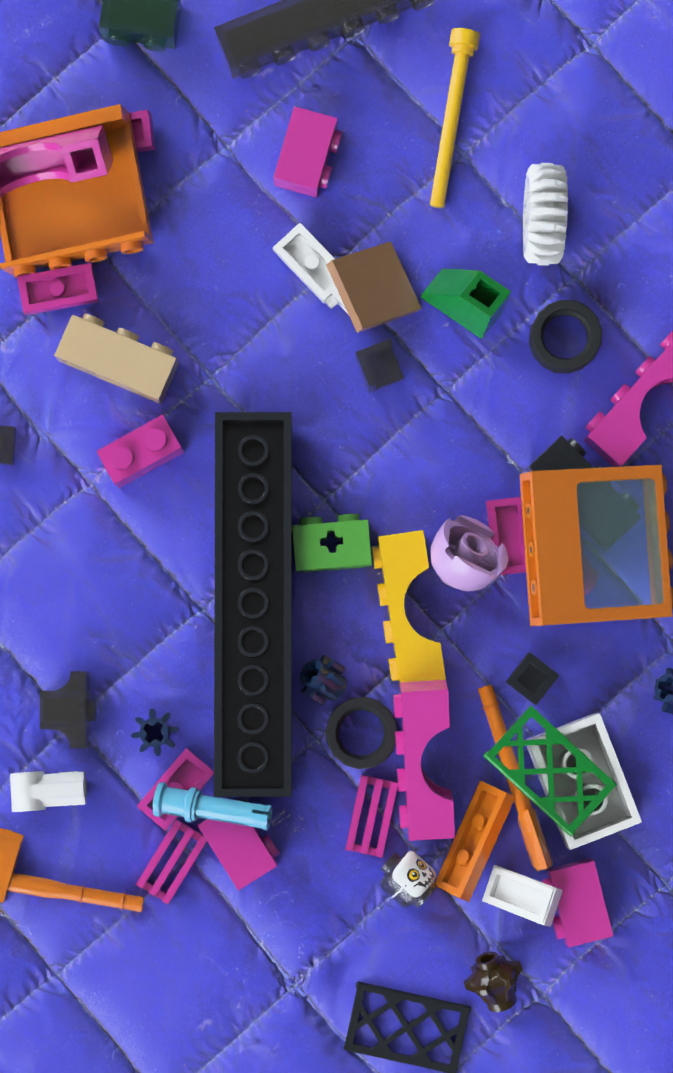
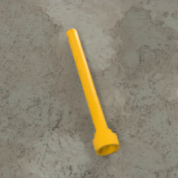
M454 28L451 30L449 46L452 47L451 53L455 56L430 205L434 208H443L445 206L469 58L473 57L474 51H477L481 34L466 28Z

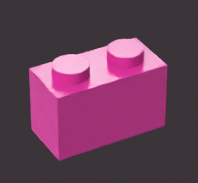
M294 106L274 173V186L316 198L318 197L320 187L327 189L332 172V167L327 166L330 152L337 154L343 133L337 130V118Z
M164 415L155 418L96 451L113 483L118 488L125 486L184 453Z
M205 819L197 825L238 891L278 866V862L275 859L280 854L278 848L269 835L262 838L256 827Z
M588 858L546 869L548 878L543 879L542 882L563 890L556 910L558 916H555L552 922L557 940L564 939V943L568 947H573L613 937L595 861Z

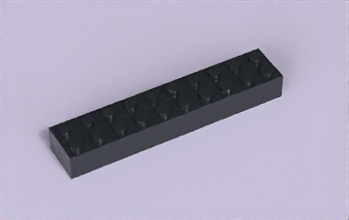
M215 412L214 797H291L292 413Z

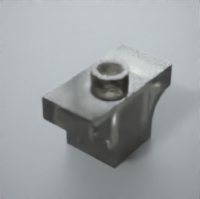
M71 671L68 682L62 688L54 691H40V729H55L62 732L68 738L70 748H90V721H96L97 715L96 698H90V672Z

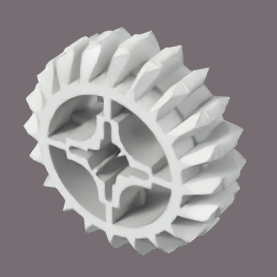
M542 162L541 164H531L526 173L522 241L523 256L528 263L549 266V264H558L563 257L568 214V177L562 165Z

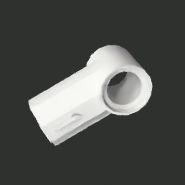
M44 771L10 773L12 812L46 810V807L87 804L85 772L72 771L44 774Z

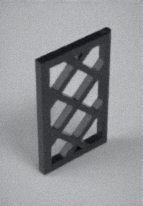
M357 981L344 1050L446 1073H456L471 1006ZM364 991L383 995L387 1003L368 1014L362 1005ZM402 1000L421 1003L426 1012L407 1023L396 1004ZM391 1008L403 1027L383 1038L372 1020ZM442 1008L461 1012L458 1025L447 1032L435 1014ZM359 1013H361L363 1019L358 1021ZM428 1017H431L442 1035L422 1047L412 1028ZM365 1024L369 1025L379 1041L372 1047L353 1043L356 1030ZM407 1032L418 1051L412 1055L393 1052L389 1048L388 1043ZM456 1034L455 1041L453 1043L450 1037ZM446 1041L452 1050L450 1064L431 1060L427 1052Z

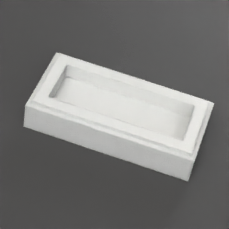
M494 865L482 901L544 926L551 927L563 890Z

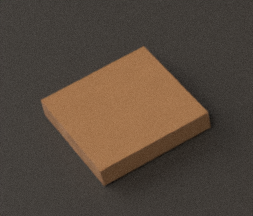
M391 241L333 259L326 264L357 333L414 314L421 309Z

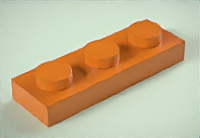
M479 781L434 886L470 902L516 796L483 781Z

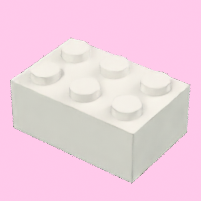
M594 713L557 727L556 729L617 784L576 829L573 836H569L557 825L565 847L572 850L642 823L600 713ZM545 732L526 740L546 739ZM561 744L552 745L553 768L576 767L575 757ZM546 745L527 746L534 767L547 768ZM582 772L583 795H596L605 784L592 772ZM553 773L555 797L577 796L576 773ZM537 774L545 796L548 797L547 774ZM584 801V808L590 801ZM555 802V812L565 822L570 824L578 815L577 802Z

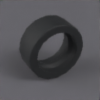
M559 300L548 304L537 314L529 334V345L533 357L542 367L554 373L564 374L582 370L596 356L602 341V328L598 317L588 306L575 300ZM561 315L573 316L579 319L587 332V344L584 350L577 356L569 359L559 358L551 354L543 340L544 329L547 323Z
M367 697L351 698L338 705L330 715L326 727L327 744L334 757L344 765L356 769L373 768L386 761L395 749V732H398L397 722L391 711L380 701ZM365 710L372 712L380 719L384 727V738L376 751L369 755L359 756L350 753L344 748L340 741L339 729L347 715L354 711Z

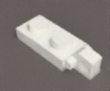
M299 223L273 247V251L323 304L326 303L331 309L338 304L348 314L326 266L335 258Z

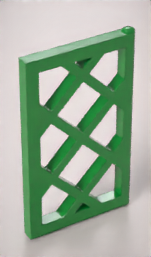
M531 705L497 743L483 755L569 836L575 834L576 829L617 785ZM532 717L545 729L546 739L523 740L522 726ZM517 733V740L510 741L511 738ZM561 744L575 757L576 767L553 768L552 745ZM546 745L547 768L524 769L523 746ZM504 746H517L518 769H508L495 757ZM582 772H592L605 786L596 795H583ZM553 773H576L577 796L555 797ZM547 774L548 797H538L526 786L525 775ZM584 801H590L584 808ZM555 802H577L578 815L570 824L565 822L555 812Z

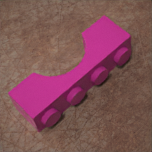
M98 125L1 147L0 197L18 187L41 180L66 179L72 183L108 175L113 157L104 126Z
M673 330L660 344L665 349L656 360L649 356L635 371L640 377L631 388L624 384L610 399L615 406L605 416L599 411L585 427L590 433L583 441L612 467H621L647 439L640 423V407L647 392L656 386L673 383Z
M446 680L400 682V694L393 695L394 717H402V731L395 732L396 755H404V768L397 769L398 792L405 791L406 805H399L400 828H407L409 841L455 838L454 803L451 790L431 781L421 767V757L427 743L437 733L450 727L449 695Z

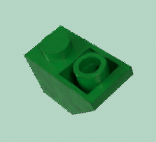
M442 268L421 294V298L482 339L502 314L511 291L480 270Z

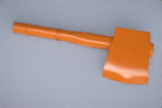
M488 685L479 688L478 692L483 704L482 709L485 710L496 744L507 732L493 686ZM504 746L499 752L501 763L508 769H518L513 747ZM507 779L511 794L516 796L514 803L518 812L517 822L531 865L536 871L548 869L553 865V861L536 809L532 808L530 799Z
M0 828V903L6 902L8 892L10 891L44 898L79 901L80 904L84 902L119 908L121 911L125 909L142 912L144 897L129 895L126 892L124 894L88 888L84 885H71L48 878L15 873L24 835Z

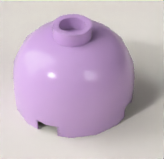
M461 515L455 520L447 519L439 528L431 544V564L437 575L446 585L466 592L477 591L490 585L506 569L508 563L506 548L503 543L499 548L494 544L491 537L495 533L488 526L477 519Z

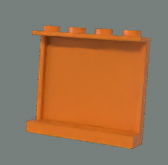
M121 104L0 132L1 148L103 125L113 157L108 175L72 183L66 179L41 180L18 187L0 197V235L5 262L0 263L1 270L17 278V276L36 273V269L49 267L50 270L71 267V262L85 259L86 262L102 261L108 258L107 253L121 251L122 254L138 253L144 250L143 245L154 243L130 113Z

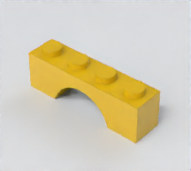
M419 530L379 536L377 539L378 546H372L371 548L374 568H382L384 583L377 584L380 606H388L390 619L383 621L386 644L393 643L395 658L388 659L391 681L399 680L400 686V682L446 680L441 643L428 640L419 635L407 620L404 608L405 594L410 583L429 568L424 531Z

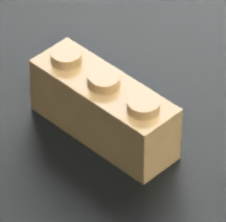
M84 313L82 318L72 314L54 356L61 363L162 405L179 365L177 358L172 356L174 351L156 342H153L151 347L137 342L139 336L123 328H118L117 333L103 327L105 323L103 320L90 314Z

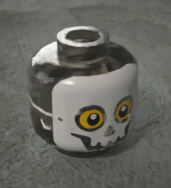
M407 851L401 857L394 852L380 868L385 874L381 879L380 887L403 908H409L412 905L419 908L437 888V885L434 883L436 878L435 870L413 851Z

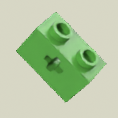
M360 514L338 515V522L322 523V517L300 518V525L292 526L296 573L372 566L368 519L360 520ZM335 533V538L338 540L343 539V544L337 545L336 552L330 553L327 546H321L320 541L327 540V534Z

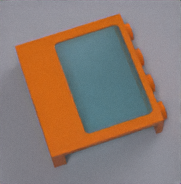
M662 465L545 470L519 474L530 626L673 617V588L670 586L669 571L672 569L673 558L667 546L670 518L665 511L664 496L667 492V479L662 473Z

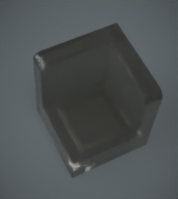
M391 339L355 352V360L368 393L404 380L393 352Z

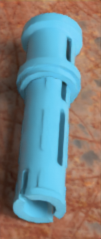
M159 782L153 799L154 816L161 817L163 814L184 817L186 822L197 821L198 818L268 830L270 827L268 820L271 821L272 805L266 806L202 795V791L195 787L184 790L168 787L167 783Z

